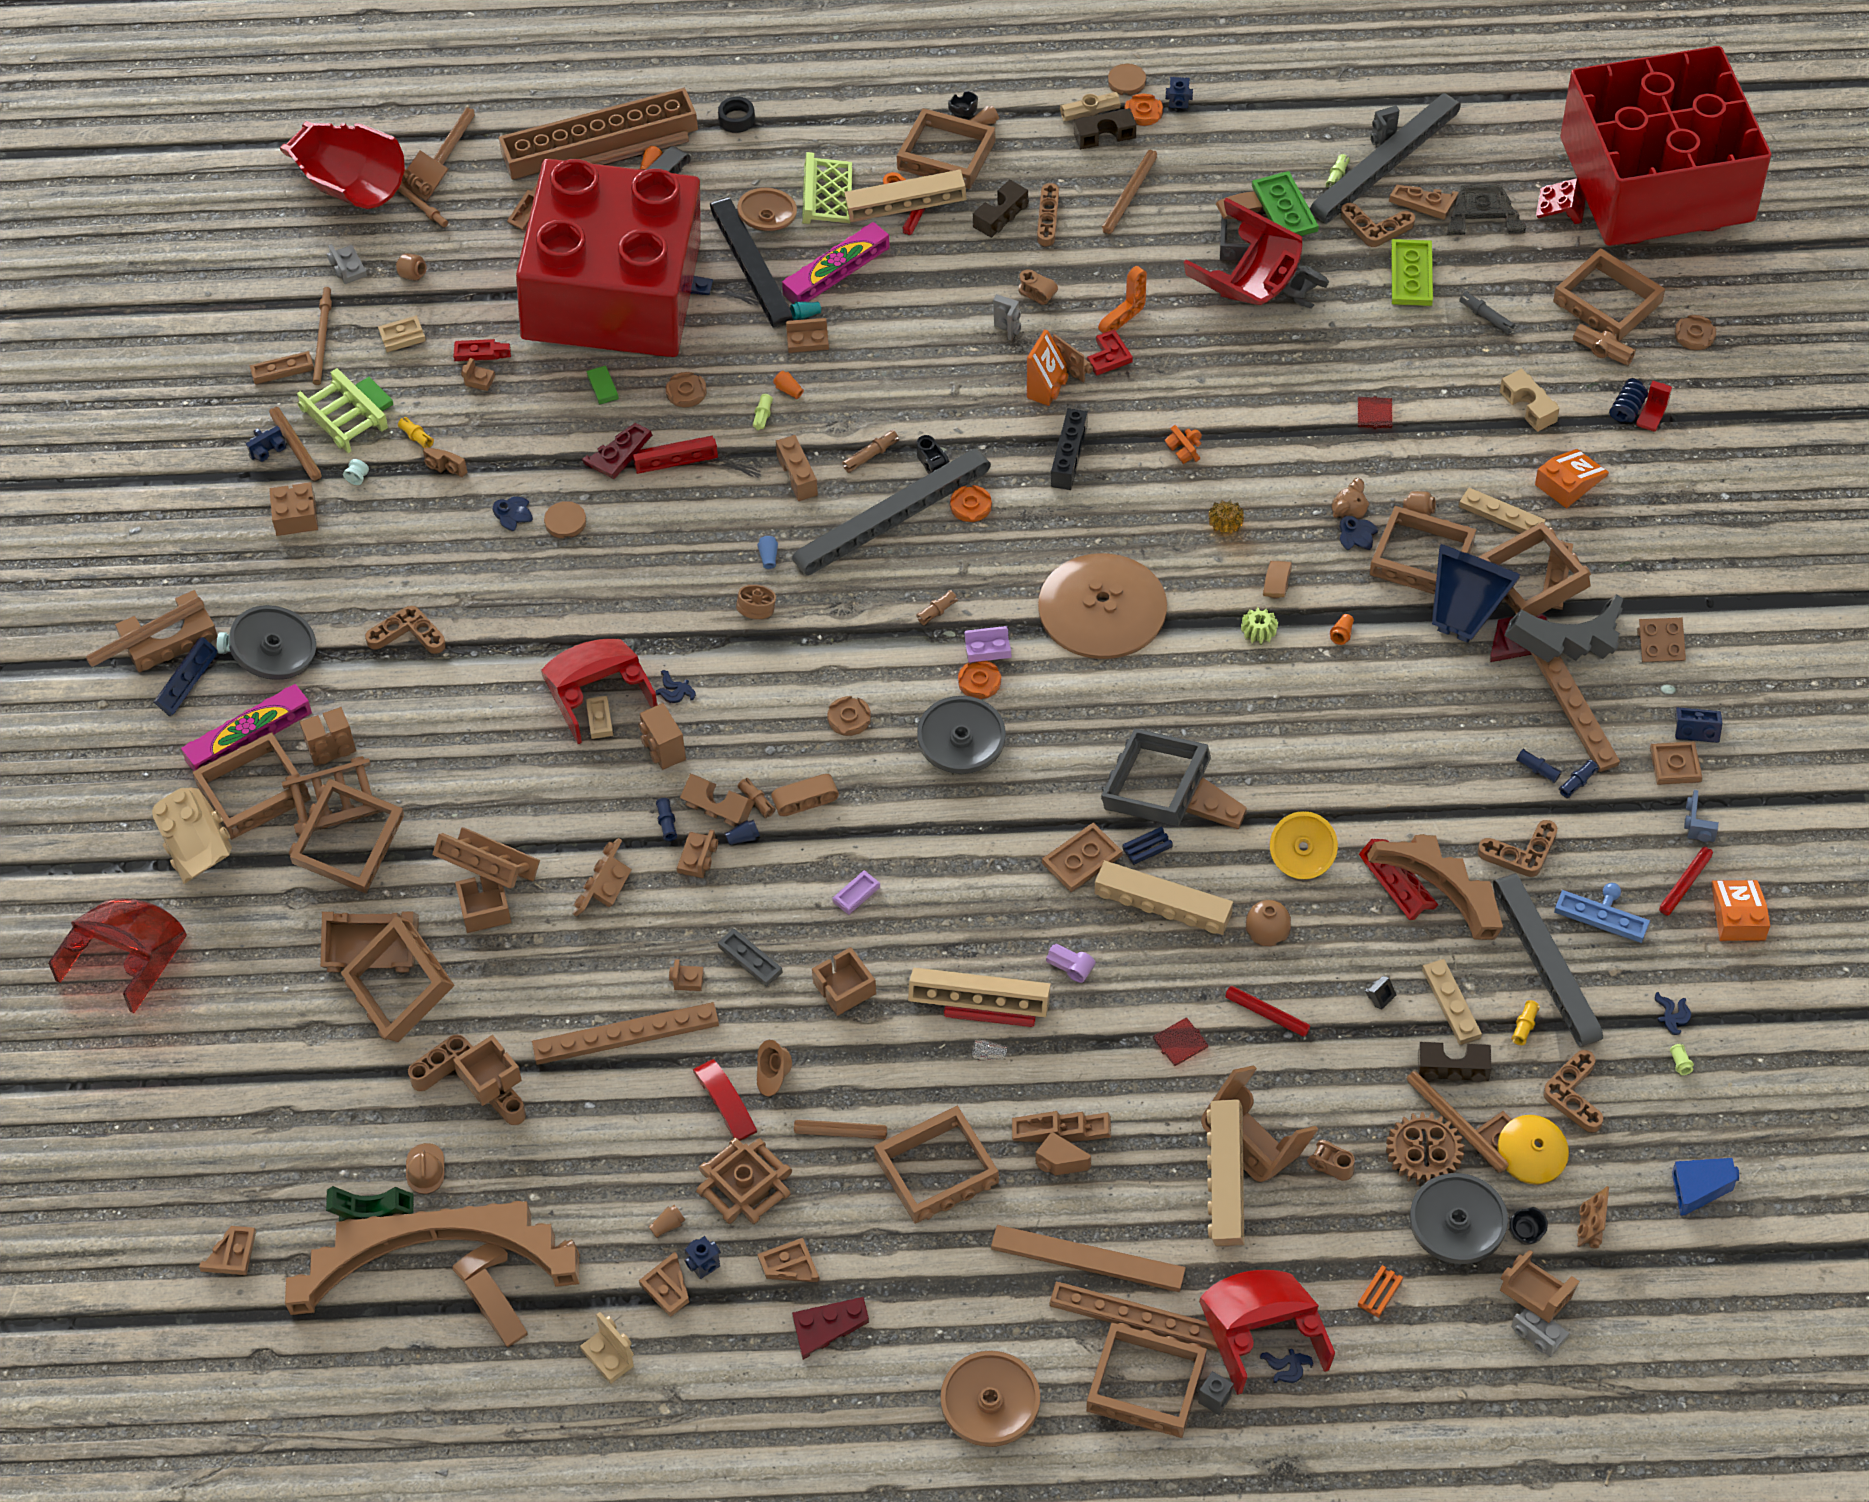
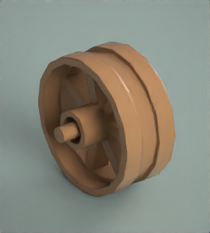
M746 585L739 589L736 608L740 614L752 619H766L773 615L776 595L771 589L761 585Z

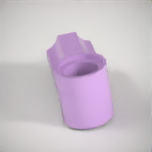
M1058 944L1052 945L1046 957L1047 963L1066 971L1072 980L1079 983L1085 981L1096 964L1089 954L1084 952L1077 954Z

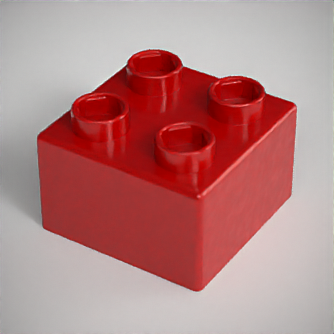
M1705 47L1576 68L1571 71L1560 138L1602 239L1607 246L1637 244L1649 239L1697 231H1714L1721 227L1751 223L1756 220L1772 154L1722 47Z
M556 159L543 160L516 273L520 337L530 341L676 357L680 350L701 243L700 179L692 175L670 173L663 169L641 170L590 164L580 159H569L566 161Z

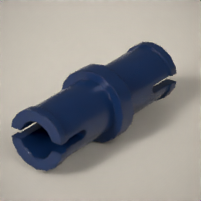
M1524 748L1516 758L1517 762L1532 769V773L1540 774L1552 781V783H1555L1562 771L1546 763L1544 758L1541 757L1539 759Z
M1589 759L1578 771H1573L1570 775L1571 777L1559 787L1561 795L1565 798H1570L1579 787H1584L1587 784V780L1599 770L1598 765Z
M660 798L656 801L659 814L657 818L658 824L662 828L664 840L673 841L677 838L674 825L676 821L675 815L671 811L669 799Z

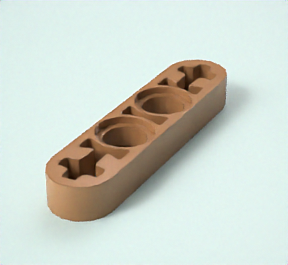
M1047 183L1041 188L1037 241L1045 247L1051 246L1055 242L1059 187L1053 183ZM1048 192H1052L1051 198L1048 197ZM1051 205L1054 208L1048 210L1045 209L1044 206ZM1044 220H1051L1052 223H1051V224H1044L1043 221H1044Z

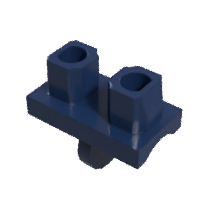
M278 426L261 432L258 428L253 431L255 437L246 443L249 457L252 460L258 459L260 462L268 459V451L273 448L276 452L286 449L281 429Z

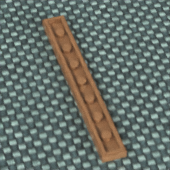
M1001 1225L996 1226L991 1244V1250L1176 1292L1181 1291L1186 1269L1183 1266Z
M1057 1281L1055 1283L1049 1302L1051 1307L1110 1323H1124L1133 1329L1140 1331L1149 1330L1155 1335L1162 1337L1171 1336L1180 1342L1196 1343L1203 1348L1219 1352L1206 1321Z

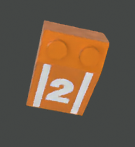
M1044 329L1027 357V398L1050 406L1053 399H1057L1061 386L1067 383L1069 374L1067 373V364L1048 330Z
M1575 449L1552 457L1538 468L1535 486L1567 509L1604 479L1609 472L1580 450Z
M1713 880L1711 885L1719 941L1766 940L1770 921L1767 904L1758 880Z

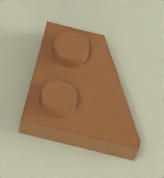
M230 1226L223 1239L212 1248L213 1253L205 1262L202 1261L200 1263V1271L247 1275L256 1236L255 1228Z
M803 1238L757 1254L766 1279L806 1282L820 1281Z
M675 1252L639 1280V1285L670 1317L689 1303L678 1256Z

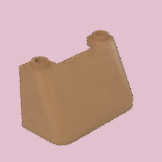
M402 911L401 915L398 913L334 914V912H322L320 967L327 968V972L340 973L341 968H346L396 916L410 920L418 932L419 915L413 911ZM399 936L369 968H396L395 972L407 973L409 968H414L415 957Z

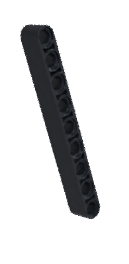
M730 197L710 202L712 215L772 328L785 325L787 321H793L788 304L746 226L740 219Z

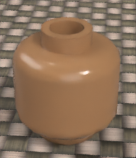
M405 253L399 257L396 263L398 275L408 280H419L427 270L424 259L416 254Z
M1412 491L1404 499L1403 508L1431 516V514L1435 513L1436 500L1430 492Z

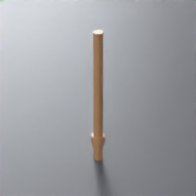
M403 184L400 185L398 191L424 211L430 220L436 221L442 227L448 225V221L440 215L436 208L427 205Z
M330 287L323 288V295L319 304L321 313L313 384L320 385L322 378L328 315L332 306Z

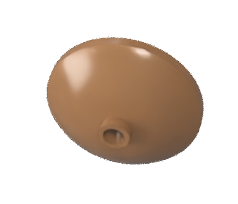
M757 188L742 195L738 201L737 212L740 219L754 229L777 231L789 226L795 220L797 206L792 197L783 191L773 188Z

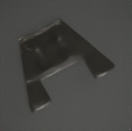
M1501 184L1461 185L1451 221L1448 225L1447 235H1465V219L1505 218L1507 234L1525 233L1526 225L1519 219V213L1513 209L1511 200Z

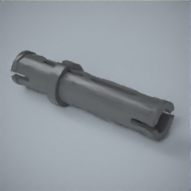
M1468 291L1464 292L1463 295L1469 300L1462 296L1460 297V303L1472 309L1475 315H1480L1497 326L1507 335L1512 331L1506 325L1514 329L1515 323L1487 306L1486 302L1482 299L1478 300Z

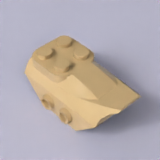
M191 787L180 788L154 805L152 815L165 841L163 847L171 855V865L179 873L183 884L230 855L232 846L228 839L231 837L226 828L221 825L223 819L217 810H213L199 789Z

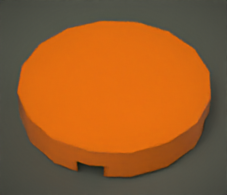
M1136 94L1132 96V99L1126 101L1124 109H1131L1136 124L1140 126H1148L1158 122L1163 114L1162 102L1155 99V96L1151 94Z
M976 485L960 487L954 491L950 499L952 514L964 522H976L988 516L992 507L990 494L984 488Z
M978 661L971 664L969 662L959 671V688L967 696L978 699L989 698L1000 689L1001 673L998 671L997 666L989 661Z

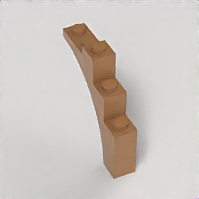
M1415 835L1411 842L1379 841L1373 844L1367 854L1369 862L1396 866L1421 876L1447 895L1460 910L1469 925L1474 940L1496 939L1503 925L1491 882L1469 881L1463 858H1442L1436 835Z

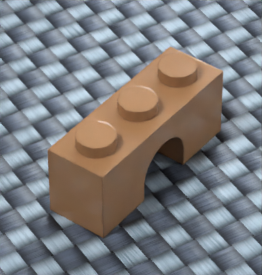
M796 435L776 440L777 458L783 470H788L791 487L797 500L802 501L817 496V479Z
M690 773L680 796L681 799L686 800V806L698 810V807L706 809L705 814L716 819L720 815L725 818V823L734 827L737 826V823L741 824L748 819L755 803L754 800L729 790L726 798L722 802L716 803L713 798V792L717 784Z

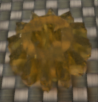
M1221 499L1220 504L1214 502V505L1209 510V524L1213 526L1214 531L1220 530L1221 534L1228 532L1231 535L1233 530L1238 532L1240 526L1244 523L1243 508H1240L1238 502L1232 504L1231 499L1228 502H1224Z

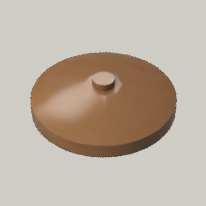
M981 1351L962 1358L949 1370L941 1388V1409L948 1426L963 1440L979 1446H1002L1019 1439L1032 1427L1040 1408V1389L1035 1375L1023 1361L1005 1352Z

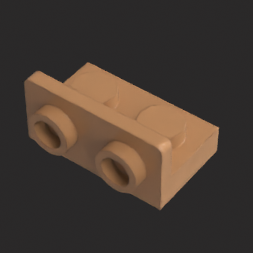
M826 318L786 322L789 353L829 350Z
M709 830L708 835L689 832L677 866V873L699 878L704 877L706 870L709 871L711 867L712 852H716L718 847L715 830Z

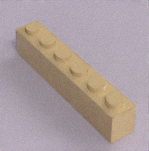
M961 169L844 192L850 223L967 200Z
M1105 860L1095 881V894L1103 899L1115 900L1125 906L1140 908L1144 912L1155 913L1169 920L1174 919L1191 927L1196 926L1213 934L1224 935L1232 915L1233 901Z
M913 967L909 981L908 1001L1046 1017L1051 983Z
M1239 1099L1211 1101V1109H1207V1122L1211 1124V1132H1207V1144L1211 1146V1155H1207L1208 1169H1211V1178H1208L1207 1185L1208 1192H1212V1201H1208V1214L1212 1215V1224H1208L1209 1239L1213 1240L1215 1246L1245 1245L1243 1109Z

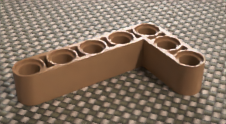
M458 1034L444 1040L409 1066L408 1075L412 1087L417 1091L429 1089L455 1070L453 1059L473 1046L465 1037ZM512 1088L505 1092L502 1089L499 1090L500 1094L502 1093L503 1095L496 1097L489 1103L510 1125L521 1124L526 1117L522 1099ZM512 1109H518L515 1112H510Z

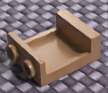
M1528 1250L1524 1256L1520 1254L1516 1258L1512 1269L1508 1267L1501 1276L1503 1283L1500 1291L1550 1323L1571 1300L1580 1281L1571 1276L1565 1283H1562L1532 1263L1531 1258L1534 1252Z

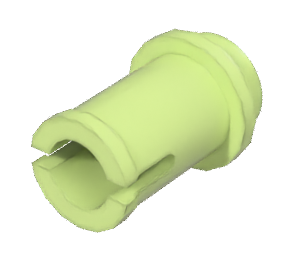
M1676 1044L1672 1046L1670 1053L1676 1063V1071L1680 1075L1690 1074L1693 1071L1694 1064L1689 1060L1684 1045Z

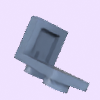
M1694 790L1692 798L1688 797L1686 803V810L1690 811L1689 816L1686 815L1684 829H1688L1687 838L1702 842H1715L1719 822L1696 819L1698 790Z

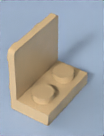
M599 1312L596 1314L599 1332L580 1345V1348L607 1381L612 1384L634 1367L632 1359L634 1354L630 1349L632 1343L624 1333L620 1335L616 1330L617 1327L614 1321L609 1316L605 1318Z

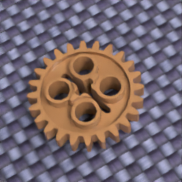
M1421 1112L1420 1118H1417L1412 1113L1410 1120L1403 1117L1402 1124L1396 1122L1394 1129H1390V1137H1387L1386 1153L1389 1154L1388 1162H1393V1170L1400 1168L1399 1176L1407 1174L1408 1182L1412 1178H1416V1184L1419 1185L1421 1180H1425L1426 1183L1437 1176L1455 1173V1168H1460L1464 1153H1462L1464 1144H1460L1462 1136H1456L1457 1128L1450 1129V1121L1443 1124L1442 1116L1435 1120L1433 1113L1430 1114L1429 1118H1425L1423 1112ZM1422 1131H1425L1426 1133V1151L1428 1152V1167L1424 1165V1146H1422ZM1433 1136H1436V1137H1439L1440 1139H1439V1140H1435V1139H1433L1432 1137H1433ZM1407 1137H1414L1416 1140H1410ZM1435 1157L1441 1158L1442 1161H1437V1160H1435L1434 1158H1435ZM1409 1158H1416L1419 1161H1412Z

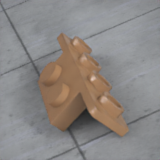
M620 838L616 839L613 843L608 842L602 852L605 854L603 859H599L593 868L595 874L593 877L588 878L583 886L586 889L584 894L579 895L573 905L576 907L573 912L574 916L577 917L585 910L591 897H594L608 907H611L632 870L614 858L622 842Z

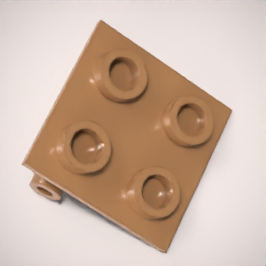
M420 150L408 169L405 168L401 184L425 201H428L449 169Z
M1053 334V340L1067 364V371L1074 378H1078L1084 383L1085 374H1089L1093 370L1092 364L1084 359L1082 353L1056 334Z
M1683 617L1639 619L1637 635L1640 636L1642 662L1686 660Z
M1608 1186L1586 1202H1583L1580 1207L1579 1214L1581 1219L1577 1230L1578 1247L1589 1243L1591 1248H1599V1245L1602 1244V1231L1605 1230L1609 1195Z

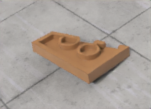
M1396 185L1390 194L1389 202L1445 220L1457 201L1459 192L1452 191V194L1441 193V190L1438 189L1428 192L1423 191L1421 187Z
M1202 777L1186 812L1239 829L1247 807Z

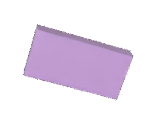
M864 870L832 898L833 903L850 915L880 888V882Z

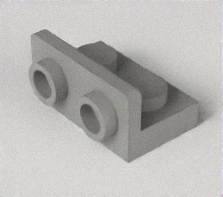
M332 244L328 245L330 252L327 253L328 260L331 265H335L336 276L338 278L341 277L344 284L367 277L366 270L352 245L336 251Z
M996 294L993 299L994 326L1003 330L1006 329L1008 340L1012 341L1014 336L1018 335L1021 330V323H1019L1021 316L1019 301Z
M1527 1308L1520 1315L1516 1314L1514 1316L1511 1326L1518 1336L1529 1340L1539 1352L1545 1353L1549 1357L1558 1350L1570 1334L1552 1320L1548 1323Z

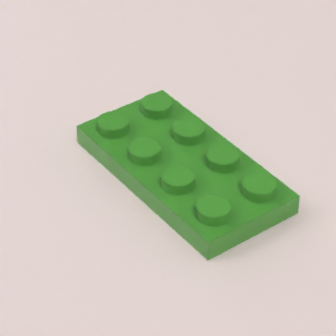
M1289 171L1252 180V188L1269 220L1300 236L1318 232L1319 226Z

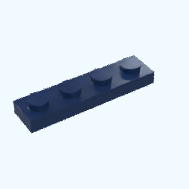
M204 637L199 638L153 703L168 716L173 715L218 653L217 649Z

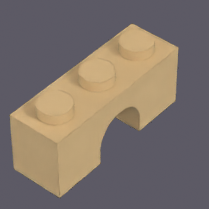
M1522 368L1502 378L1500 393L1511 405L1522 401L1530 403L1526 408L1525 420L1537 432L1557 422L1560 409L1558 404L1552 401L1545 390L1540 388Z

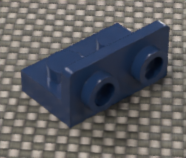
M1676 707V739L1720 742L1723 725L1721 711Z

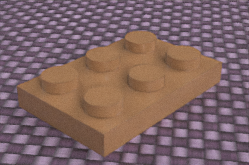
M1092 823L1043 857L1042 864L1070 892H1073L1099 873L1104 860L1113 863L1123 856V851L1097 825Z

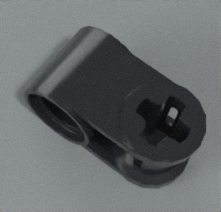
M922 435L917 439V458L923 464L928 474L950 462L946 453L932 436Z

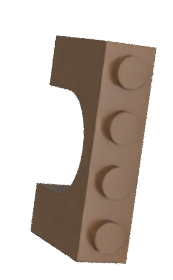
M193 590L176 597L177 607L198 597L196 591ZM205 607L184 618L183 627L175 635L165 639L148 637L126 649L137 671L148 670L155 665L189 652L201 637H204L208 642L217 639L218 635L215 625ZM135 616L115 624L120 638L141 627Z

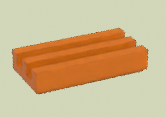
M1382 1265L1359 1300L1358 1307L1379 1318L1402 1283L1403 1276H1396L1394 1271H1387L1386 1267ZM1382 1276H1385L1386 1278L1368 1305L1365 1304ZM1390 1280L1394 1281L1377 1310L1373 1307Z

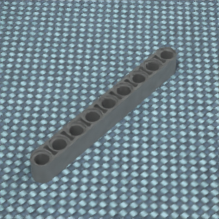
M1514 873L1493 880V888L1497 898L1577 1045L1583 1047L1602 1040L1603 1031L1519 876Z

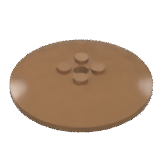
M1095 553L1071 559L1060 565L1048 576L1039 594L1038 611L1042 626L1047 634L1064 649L1083 657L1112 659L1135 653L1153 641L1162 629L1166 619L1167 598L1159 579L1141 563L1121 555ZM1100 597H1106L1108 600L1105 602H1100L1097 599Z

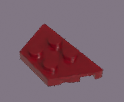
M1542 614L1536 616L1547 621V618ZM1513 617L1498 620L1490 662L1532 655L1530 651L1504 636Z

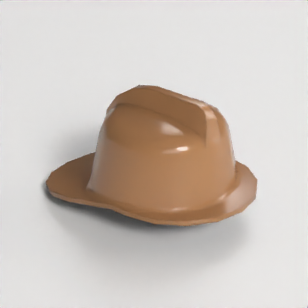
M769 1039L760 1045L757 1056V1086L759 1091L765 1096L775 1095L779 1091L784 1077L792 1068V1058L787 1048L781 1047L775 1040Z
M423 1143L415 1146L408 1153L406 1159V1179L413 1191L419 1194H429L440 1188L443 1183L444 1155L438 1146L431 1143Z

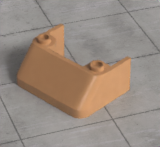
M1253 1065L1234 1069L1212 1101L1240 1100L1243 1109V1169L1254 1180L1263 1182L1274 1177L1297 1159L1316 1134L1318 1128L1312 1126L1296 1130L1293 1135L1284 1137L1278 1143L1248 1113L1253 1106L1254 1098L1245 1085L1257 1069ZM1206 1109L1202 1115L1201 1124L1206 1132H1211V1124L1207 1122Z

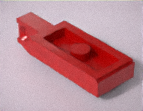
M495 339L461 340L454 343V362L469 361L470 358L478 361L511 357L510 343L495 342Z

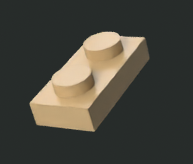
M601 696L586 699L591 739L613 736L608 697Z

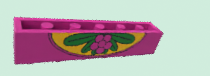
M874 222L863 227L845 241L832 247L822 256L817 257L813 262L782 281L783 296L793 304L795 302L811 301L890 248L889 234Z
M296 684L284 688L278 694L265 699L255 707L247 709L239 716L226 721L216 729L208 731L200 738L187 743L181 748L184 759L190 768L195 771L201 766H205L270 733L275 735L312 713L309 700Z

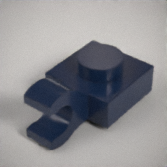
M694 276L691 294L710 295L713 279Z

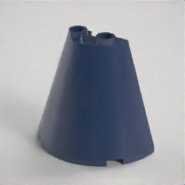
M1441 544L1439 547L1432 625L1438 626L1437 631L1447 635L1450 632L1458 634L1457 639L1469 643L1470 639L1472 640L1514 587L1521 574Z

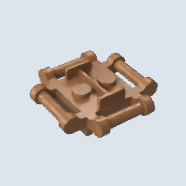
M734 1138L729 1142V1146L709 1162H704L698 1167L700 1172L708 1179L698 1186L696 1192L701 1197H705L723 1215V1219L728 1224L735 1221L742 1212L752 1224H755L760 1220L759 1217L781 1199H786L791 1195L781 1180L788 1178L792 1173V1169L787 1164L784 1165L765 1147L766 1143L761 1138L755 1140L749 1146L746 1143L743 1145L737 1138ZM758 1153L776 1170V1172L758 1155ZM716 1186L735 1205L729 1208L711 1189ZM773 1187L776 1190V1192L773 1193L770 1197H768L765 1201H763L759 1206H757L753 1210L752 1207H754L762 1199H764L769 1194V1190Z

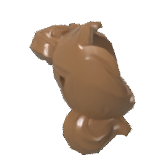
M1355 478L1348 488L1342 489L1333 499L1332 511L1334 518L1353 516L1359 520L1365 515L1369 502L1363 493L1365 485L1362 479Z

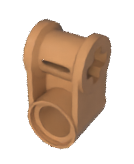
M1024 270L1020 273L1021 284L1018 288L1019 293L1041 305H1046L1058 291V286L1052 279L1046 278L1033 270Z
M1319 1140L1314 1154L1307 1159L1308 1164L1313 1169L1324 1172L1338 1180L1346 1181L1351 1179L1354 1174L1355 1164L1353 1154L1326 1140ZM1341 1164H1346V1165H1348V1166H1347V1167H1341V1166H1339V1165H1341Z

